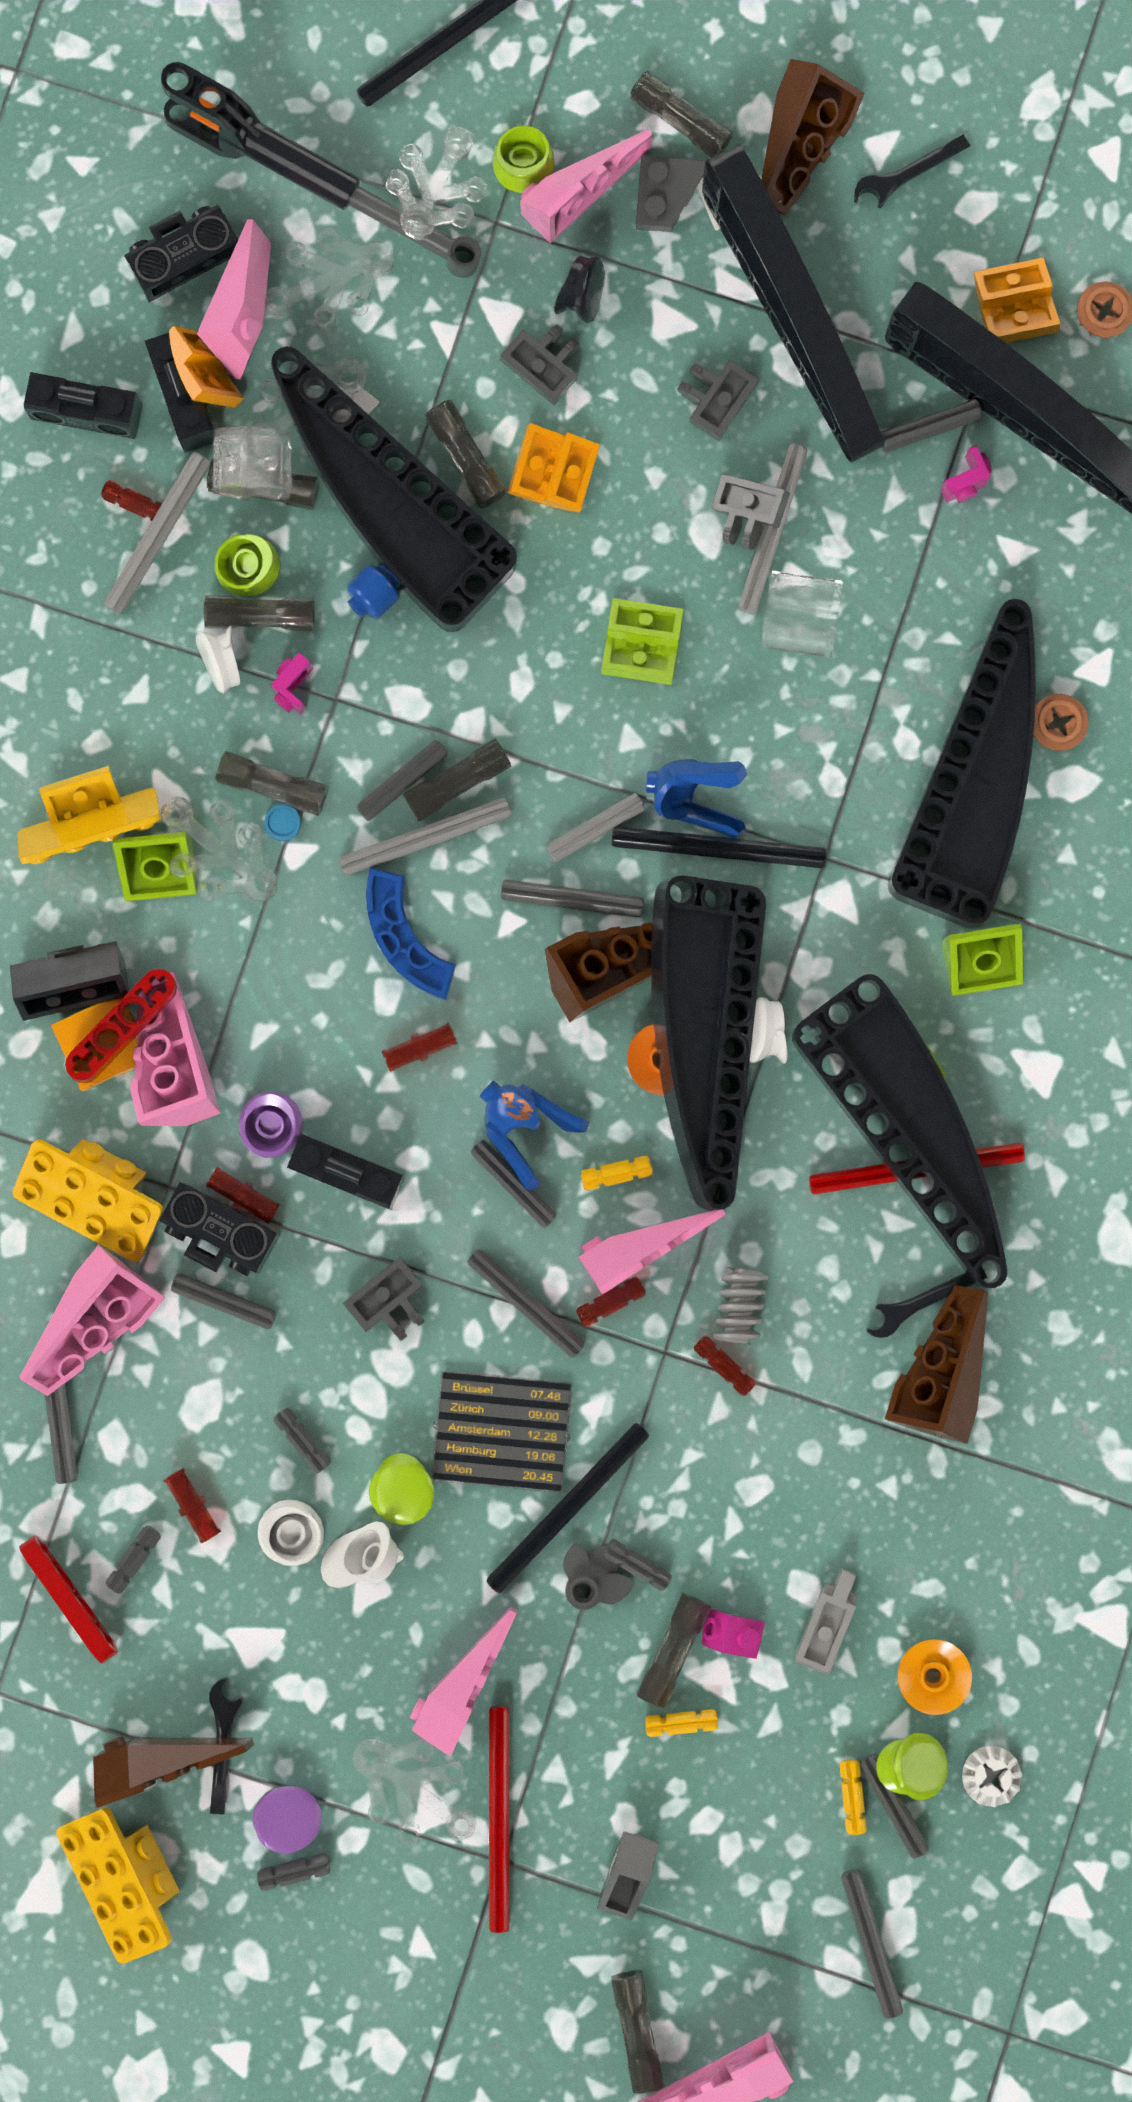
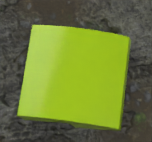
M613 598L601 674L672 685L684 609Z

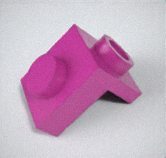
M977 445L970 447L965 456L970 470L944 481L941 492L946 503L957 499L958 503L967 501L978 494L977 490L986 487L991 477L992 467L985 453L980 454Z
M300 653L294 659L288 657L279 666L276 672L279 676L273 681L271 687L276 694L273 699L288 713L294 709L301 715L306 709L303 703L292 693L310 674L313 668L310 661Z
M709 1609L707 1620L704 1622L701 1643L721 1653L757 1659L765 1622L727 1614L716 1609Z

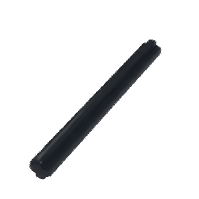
M517 0L478 1L358 87L357 95L366 107L371 106Z
M617 826L613 828L611 841L612 846L619 848L823 868L826 864L827 856L826 849L822 847Z
M633 1424L490 1574L486 1581L487 1584L498 1594L502 1593L649 1438L648 1432L640 1424Z

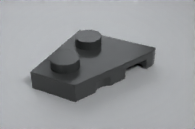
M641 156L636 230L671 232L679 220L684 207H687L696 187L704 176L706 160Z

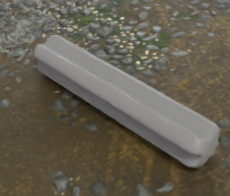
M636 793L632 794L548 843L546 847L552 860L555 862L562 860L613 830L614 827H618L642 813L645 806L641 798Z

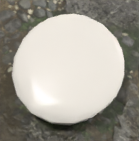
M230 625L225 633L216 636L200 631L196 635L197 648L215 688L224 694L230 687L240 685L238 667L234 656L232 626Z
M759 997L756 1000L750 1063L761 1061L767 1055H775L783 1064L787 1062L788 1052L784 1034V1011L779 1001H769L764 997Z
M283 1500L273 1504L263 1514L258 1525V1540L263 1552L273 1561L286 1566H298L308 1563L318 1555L324 1542V1528L320 1517L309 1505L298 1500Z

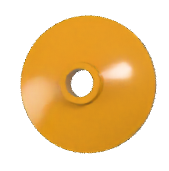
M928 1639L916 1643L907 1650L900 1661L897 1680L902 1696L913 1708L925 1714L941 1715L958 1708L967 1698L972 1684V1671L968 1659L958 1647L944 1640ZM935 1668L939 1671L940 1676L938 1680L930 1682L927 1680L926 1674L930 1669Z

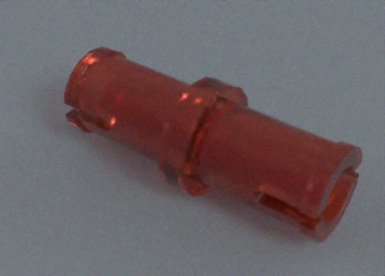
M448 1022L444 1026L425 1034L419 1035L415 1033L411 1035V1040L387 1050H382V1054L386 1058L385 1062L390 1072H393L419 1059L424 1062L429 1059V1055L452 1045H457L458 1042Z
M220 1167L215 1169L206 1184L207 1188L213 1189L234 1202L232 1206L240 1209L242 1207L264 1220L267 1224L270 1223L281 1205L254 1190L252 1183L247 1181L245 1184L221 1170Z
M184 1468L163 1480L180 1506V1509H178L181 1517L186 1516L201 1544L221 1532L204 1505L206 1499L203 1495H198Z

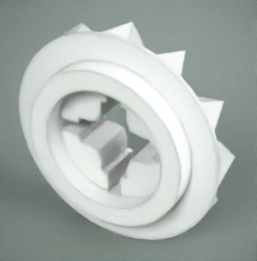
M998 1746L981 1747L975 1750L965 1761L962 1770L964 1788L969 1796L980 1805L995 1808L999 1805L1010 1803L1015 1794L1020 1791L1023 1775L1019 1763L1004 1748ZM986 1763L993 1771L1003 1770L1002 1774L998 1777L1002 1787L1000 1790L992 1783L982 1784L983 1780L987 1777L983 1764Z

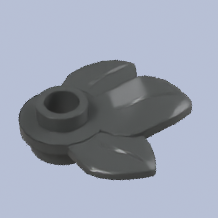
M575 1543L564 1557L563 1568L569 1579L566 1584L565 1594L569 1603L577 1609H590L598 1602L615 1604L627 1596L634 1585V1581L631 1578L616 1573L619 1562L615 1564L603 1555L607 1544L596 1547L588 1554L583 1547ZM585 1583L590 1586L591 1592L587 1597H581L577 1594L576 1590L580 1584Z

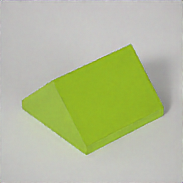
M186 832L113 839L112 844L124 901L197 895L193 841Z
M1021 923L952 934L942 941L952 996L1023 985Z

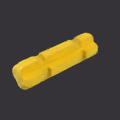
M646 1155L634 1158V1162L629 1163L628 1159L602 1165L600 1170H595V1167L581 1171V1179L586 1191L598 1189L600 1184H604L607 1187L633 1181L634 1176L642 1179L653 1175L650 1158Z
M714 1709L701 1710L699 1714H696L695 1711L669 1713L666 1714V1717H661L660 1714L649 1715L645 1718L646 1733L649 1737L662 1736V1733L668 1732V1735L696 1733L698 1732L697 1729H703V1732L715 1731L718 1729L717 1712Z
M855 1759L844 1760L840 1762L839 1767L840 1777L844 1778L841 1786L844 1812L847 1814L845 1818L846 1831L849 1835H860L867 1831L866 1818L862 1816L865 1808L862 1782L859 1780L861 1776L860 1763Z

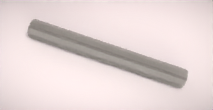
M789 445L776 488L786 490L790 493L779 528L764 524L738 609L744 613L752 615L757 613L808 452L807 448L802 445Z
M192 453L105 599L104 604L116 613L121 614L124 612L209 469L211 462L199 453Z
M501 798L341 856L339 862L343 873L349 876L507 819L511 816L512 812L506 798Z

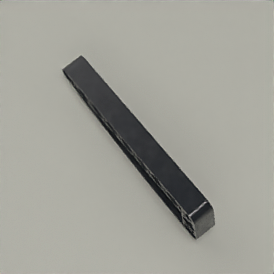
M736 144L705 161L702 185L704 200L844 455L852 463L883 447L884 440L838 333L791 236L747 153L740 144Z
M920 282L913 283L892 312L885 334L886 342L898 353L966 400L976 399L982 411L1132 514V450L1064 389L995 334L930 287Z
M293 347L279 348L275 351L271 360L277 387L304 449L333 500L375 559L394 575L400 583V588L416 605L446 632L461 630L513 575L517 560L514 547L302 353ZM287 361H292L298 365L296 371L290 374L282 373L279 367ZM318 385L324 389V393L318 398H310L305 394L306 390L310 386ZM339 409H345L351 414L350 418L345 422H336L333 420L332 415ZM366 433H371L378 438L376 443L369 447L361 445L358 439ZM397 457L404 462V465L397 471H391L385 467V462L389 458ZM423 481L428 483L431 489L425 495H417L411 490L412 485ZM449 505L457 510V514L452 519L447 520L438 515V510L442 506ZM476 529L484 535V538L479 543L472 544L465 540V533ZM504 555L507 556L506 566L502 563L497 566L494 565V556L498 558ZM474 579L481 580L486 585V589L481 594H472L466 588L468 582ZM450 605L457 606L462 611V614L457 620H447L442 615L443 609Z
M1010 599L1006 601L994 618L888 881L889 893L898 901L970 929L982 925L989 918L995 906L1013 851L1028 783L1035 723L1036 678L1032 613L1028 604L1023 600ZM1006 612H1015L1021 618V624L1018 626L1008 624L1004 614ZM995 644L1004 646L1008 652V657L1004 659L996 658L991 652V646ZM981 677L991 679L995 686L994 691H983L978 686L977 680ZM966 710L977 711L981 716V723L978 725L968 723L965 720L964 712ZM957 742L964 744L968 749V756L966 758L954 756L951 752V744ZM943 775L951 777L955 783V789L953 791L942 790L938 786L937 778ZM933 808L939 811L942 818L941 823L936 825L928 823L924 818V810ZM916 841L924 843L928 848V856L925 858L914 856L910 849L911 843ZM905 875L911 877L910 883L915 885L910 886L907 891L901 889L902 883L897 881V879L901 880ZM941 888L945 890L949 898L946 905L934 903L930 895L932 889ZM971 901L979 904L982 909L981 918L972 919L967 916L964 909L965 904Z
M681 875L660 882L656 887L654 895L651 941V993L655 1041L669 1121L691 1194L695 1203L700 1208L720 1210L729 1207L734 1202L736 1195L766 898L763 892L754 886ZM672 885H676L681 891L682 897L679 903L674 901L670 895ZM707 890L711 891L716 898L713 908L705 901ZM744 898L743 902H748L749 908L745 910L746 906H741L740 900ZM738 931L742 932L746 938V944L743 949L736 943L735 937ZM734 967H737L742 973V981L739 985L732 979ZM731 1003L738 1009V1017L735 1021L728 1015V1007ZM727 1039H730L734 1044L735 1051L732 1057H729L724 1051V1044ZM723 1075H726L731 1082V1087L727 1094L720 1087ZM720 1111L727 1117V1124L723 1130L716 1123L717 1114ZM717 1147L723 1153V1161L720 1166H717L712 1158L713 1151ZM712 1184H715L719 1189V1198L714 1203L710 1200L708 1193Z
M873 974L863 975L802 1020L793 1030L792 1042L971 1280L977 1286L983 1288L1001 1286L1006 1280L1008 1273L999 1225L979 1157L957 1103L922 1037L890 989L878 976ZM870 983L875 986L877 997L874 1001L867 1002L860 998L858 993L860 984ZM842 1005L846 1008L848 1019L845 1023L837 1024L831 1020L829 1016L831 1006ZM805 1027L808 1031L815 1029L819 1035L815 1037V1040L818 1042L816 1045L810 1041L805 1044L800 1038L804 1035L801 1031L802 1028ZM826 1056H835L840 1060L841 1070L839 1074L829 1075L824 1072L822 1061ZM856 1085L862 1089L863 1100L859 1105H852L846 1101L844 1092L847 1086ZM871 1114H878L884 1118L886 1127L882 1134H873L869 1131L867 1120ZM895 1143L904 1145L908 1151L907 1160L902 1164L894 1163L889 1156L890 1148ZM919 1172L926 1174L930 1180V1187L923 1194L916 1192L912 1186V1179ZM940 1202L948 1203L952 1208L953 1215L946 1223L939 1222L934 1215L935 1207ZM964 1231L971 1233L975 1239L974 1248L967 1253L962 1252L957 1246V1238ZM986 1261L993 1262L997 1268V1276L991 1282H985L979 1272L981 1265Z

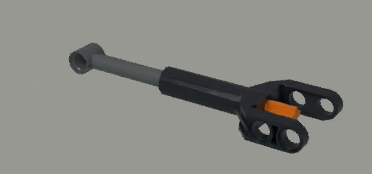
M172 62L162 70V89L170 98L164 106V119L167 126L175 132L218 156L232 159L247 156L343 211L351 205L356 210L446 259L449 271L456 277L467 278L477 270L481 248L472 237L460 236L453 239L364 188L359 187V177L259 121L251 107L233 90L181 62ZM173 73H182L187 77L188 84L181 90H174L167 83L168 77ZM206 91L216 92L221 99L220 103L215 106L201 98L202 93ZM182 105L188 108L190 115L187 120L178 122L172 119L169 114L172 107ZM205 124L219 132V137L215 139L205 138L201 133V128ZM466 251L472 256L473 260L469 263H461L456 259L455 253Z

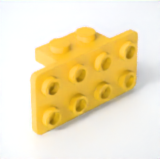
M109 766L40 787V795L50 820L23 828L17 832L18 857L22 864H40L50 859L52 855L62 852L75 853L82 850L87 844L99 840L109 842L118 838L121 833L130 830L143 831L149 829L161 819L157 792L155 788H148L120 797Z
M84 1138L69 1154L42 1139H36L30 1146L12 1191L13 1197L132 1262H139L143 1257L163 1212V1206L159 1202L137 1191L143 1183L147 1172L136 1167L131 1161L121 1159L104 1150L99 1144L89 1142Z
M103 1807L59 1827L56 1830L57 1838L117 1962L124 1964L171 1944L172 1936L158 1907L180 1893V1890L148 1824L124 1837L112 1811L108 1807Z

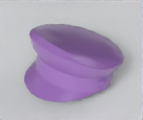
M263 1092L255 1095L244 1105L239 1115V1134L244 1145L252 1153L264 1158L279 1157L289 1152L297 1143L302 1132V1115L298 1106L287 1095L278 1092Z
M296 1786L278 1787L267 1793L257 1803L253 1811V1825L258 1839L265 1847L277 1853H293L308 1846L316 1838L321 1827L322 1811L317 1799L307 1790Z

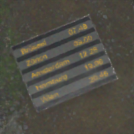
M441 1370L437 1419L433 1424L436 1430L431 1470L432 1481L562 1493L567 1442L570 1440L568 1428L573 1382Z

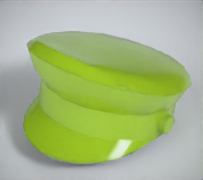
M527 125L513 127L501 136L498 145L495 146L493 170L498 181L510 191L523 193L529 185L534 182L539 184L546 176L553 173L555 164L553 150L545 135L537 128Z
M232 535V538L226 540L218 548L215 556V574L220 584L227 591L238 596H255L267 591L275 583L279 575L280 561L275 547L268 540L258 535Z
M405 1453L393 1454L382 1462L379 1469L373 1475L369 1485V1498L378 1515L386 1521L397 1525L414 1524L424 1518L432 1507L434 1499L433 1482L423 1465L416 1458Z
M913 1733L905 1739L893 1741L884 1747L878 1756L876 1770L879 1780L888 1790L897 1794H906L915 1800L922 1801L936 1796L943 1788L948 1774V1761L945 1750L937 1739L929 1734Z

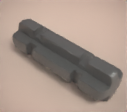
M283 1409L274 1417V1423L281 1431L284 1430L287 1433L285 1437L302 1458L306 1457L308 1459L307 1464L315 1473H320L331 1463L330 1458L323 1450L320 1451L317 1448L319 1444L303 1424L296 1422L297 1417L291 1409Z
M148 1525L143 1527L136 1537L138 1541H134L119 1561L116 1566L118 1568L117 1571H112L105 1584L107 1587L118 1594L126 1589L130 1583L128 1579L135 1576L150 1554L149 1549H153L161 1539V1534Z
M612 1539L605 1547L603 1555L615 1564L619 1562L623 1569L645 1582L649 1580V1584L656 1589L664 1591L670 1583L672 1575L660 1566L656 1568L652 1561L632 1549L626 1550V1546L619 1541Z
M323 1853L312 1856L311 1860L303 1858L279 1864L276 1869H273L272 1866L260 1869L257 1873L258 1885L262 1891L276 1888L277 1884L285 1886L309 1880L312 1875L315 1878L328 1875L331 1869L327 1854Z

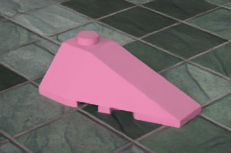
M647 129L546 176L539 184L536 182L532 183L521 195V215L551 244L641 159V156H644L652 149L653 134Z
M247 219L197 332L198 336L235 380H241L263 327L271 242L253 219Z
M174 972L170 974L176 981V995L138 1035L137 1047H134L133 1059L136 1063L134 1079H131L130 1092L138 1123L141 1126H188L221 1114L213 1083ZM155 979L151 983L154 990L148 997L143 991L139 994L140 997L145 999L150 1008L155 1005L150 998L157 991L164 994L168 990L165 985L166 979L162 982ZM138 1004L137 1021L142 1019L144 1015V1007Z
M723 1209L714 1210L612 1236L602 1241L600 1236H597L581 1246L584 1254L578 1258L601 1294H604L722 1218L726 1213Z
M98 1245L74 1274L25 1365L20 1379L46 1396L50 1395L84 1369L85 1362L98 1352L102 1351L105 1354L114 1347L112 1342L129 1330L133 1333L140 1328L164 1300L165 1296L123 1261Z
M512 1606L429 1692L426 1700L419 1697L410 1718L416 1721L412 1731L450 1756L473 1710L474 1701L486 1682L491 1665L495 1661L517 1614L518 1609Z
M768 2032L638 2102H752L767 2096L769 2099H774L788 2091V2085L793 2083V2078L771 2032Z

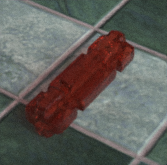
M108 480L104 484L101 496L105 501L112 504L118 503L119 507L143 518L149 516L150 521L154 519L162 505L158 501L153 503L152 498L127 487L122 489L123 487L114 481Z
M633 1277L624 1282V1287L620 1288L617 1286L593 1299L595 1303L590 1305L587 1302L578 1307L576 1312L585 1327H589L598 1322V1317L602 1316L604 1319L628 1306V1301L631 1299L635 1302L644 1297L646 1291L641 1281L637 1277Z
M703 1336L694 1345V1351L703 1359L709 1360L707 1363L728 1383L732 1382L734 1384L733 1388L740 1395L746 1396L755 1387L756 1382L747 1373L743 1374L741 1372L742 1368L721 1348L718 1350L715 1347L717 1344L708 1336Z

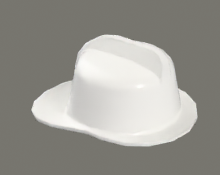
M375 1521L334 1541L322 1559V1579L328 1586L334 1588L347 1587L360 1581L378 1583L390 1576L395 1565L403 1560L404 1554L391 1539L389 1528L384 1523Z

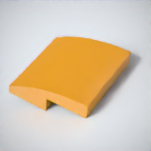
M1044 257L974 272L975 287L984 327L1002 341L1010 343L1059 332L1060 321L1052 299L1053 286Z
M173 326L169 330L173 358L180 378L192 400L236 408L244 397L226 373L227 369L198 336V331Z
M532 423L528 424L507 493L554 508L576 513L581 512L600 444L568 432L562 435Z
M122 998L93 1005L51 1025L66 1058ZM127 1006L124 1011L125 1019L129 1022H136L129 1006ZM105 1030L99 1036V1045L105 1049L113 1048L118 1043L119 1036L114 1030ZM138 1036L95 1080L85 1084L78 1083L80 1090L87 1091L117 1075L122 1076L134 1070L136 1061L133 1059L134 1047H137ZM91 1044L87 1049L93 1054L86 1061L80 1058L76 1060L75 1064L78 1069L75 1073L77 1074L81 1070L88 1073L91 1070L88 1064L95 1055L99 1061L105 1056L99 1054Z

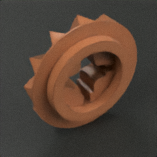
M1098 282L1089 286L1080 296L1076 309L1080 326H1084L1090 336H1100L1104 340L1116 335L1119 336L1132 322V297L1125 288L1113 282ZM1111 299L1113 302L1110 305V313L1114 316L1107 315L1101 322L1098 321L1100 310L1096 306L1103 307Z
M1053 694L1043 698L1035 706L1033 737L1040 742L1042 747L1052 749L1055 752L1071 750L1084 739L1089 725L1088 715L1084 706L1077 699L1066 694ZM1053 714H1057L1059 719L1072 717L1064 726V734L1058 728L1046 729L1054 720Z

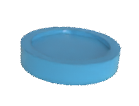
M285 804L276 805L265 816V829L272 838L279 841H287L298 834L301 827V819L293 807Z

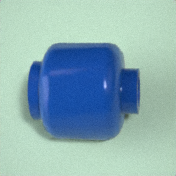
M367 565L347 585V591L351 597L347 603L361 618L365 614L375 619L380 618L398 601L400 594L397 588L400 586V583L383 565H380L378 568L373 565Z

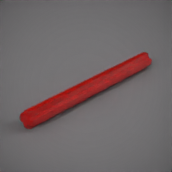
M1022 1143L976 1149L982 1168L1025 1161V1150ZM904 1160V1161H897V1162H894V1163L902 1164V1163H904L906 1160ZM884 1164L809 1176L810 1191L814 1195L897 1182ZM919 1172L914 1175L913 1179L924 1178L928 1176L924 1173Z
M492 1706L489 1709V1930L493 1933L509 1931V1708L506 1706Z

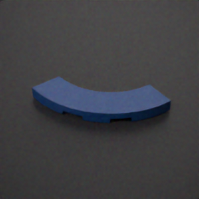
M370 867L366 889L367 912L374 937L381 951L395 970L408 982L434 997L447 1001L456 964L447 962L431 953L413 934L407 922L403 904L405 876Z

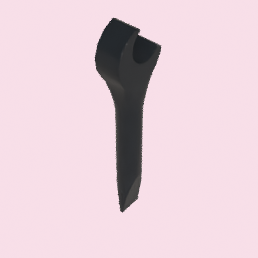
M963 134L898 171L862 178L857 183L854 192V202L857 203L859 196L863 193H872L878 200V208H882L887 199L900 186L969 148V142Z
M981 1265L979 1272L984 1280L988 1277ZM965 1272L911 1299L894 1304H877L875 1309L880 1310L883 1314L884 1323L879 1329L871 1330L867 1328L866 1332L878 1338L888 1337L894 1334L900 1324L914 1313L947 1298L955 1285L969 1287L975 1283Z
M227 1677L218 1680L212 1686L209 1693V1702L214 1711L216 1722V1738H231L235 1716L243 1703V1697L232 1701L226 1699L222 1694V1685L228 1680ZM229 1759L214 1764L210 1814L225 1815Z

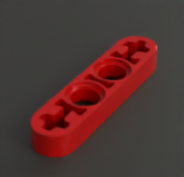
M154 969L148 972L69 1053L66 1058L65 1067L73 1080L84 1084L95 1080L168 1005L177 991L176 981L170 972L165 969ZM155 979L159 982L166 979L165 985L168 990L164 994L157 991L150 998L155 1003L150 1008L145 999L138 995L143 991L148 997L154 990L151 983ZM134 1003L142 1005L144 1007L142 1019L137 1022H129L125 1019L124 1011L127 1006ZM105 1030H114L118 1033V1043L113 1048L105 1049L99 1045V1036ZM91 1044L99 1054L105 1056L99 1061L95 1055L88 1063L91 1068L88 1073L82 1070L77 1074L75 1073L78 1069L75 1064L76 1060L80 1058L86 1061L93 1054L87 1049Z
M34 1535L21 1544L19 1549L26 1562L92 1655L101 1664L116 1655L118 1648L45 1543L37 1535Z

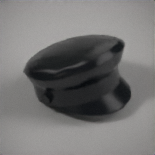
M578 256L574 261L555 301L554 312L556 315L566 310H572L584 322L590 323L594 321L599 309L605 277L604 265L600 257L587 258Z

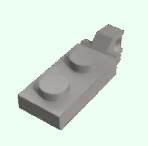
M840 1568L834 1586L825 1583L793 1660L826 1675L830 1674L856 1609L857 1595L850 1593L856 1578L855 1573Z

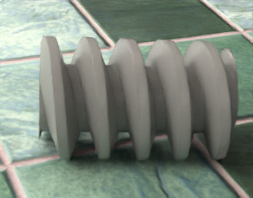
M727 1267L733 1270V1273L723 1275L722 1281L731 1285V1288L720 1290V1295L728 1299L729 1303L719 1304L717 1308L727 1314V1317L716 1319L715 1322L716 1325L724 1328L725 1332L714 1334L713 1339L752 1345L749 1343V1340L758 1339L761 1334L751 1329V1326L762 1324L763 1319L753 1314V1311L765 1308V1304L756 1300L755 1297L767 1294V1290L757 1285V1283L769 1280V1275L759 1271Z

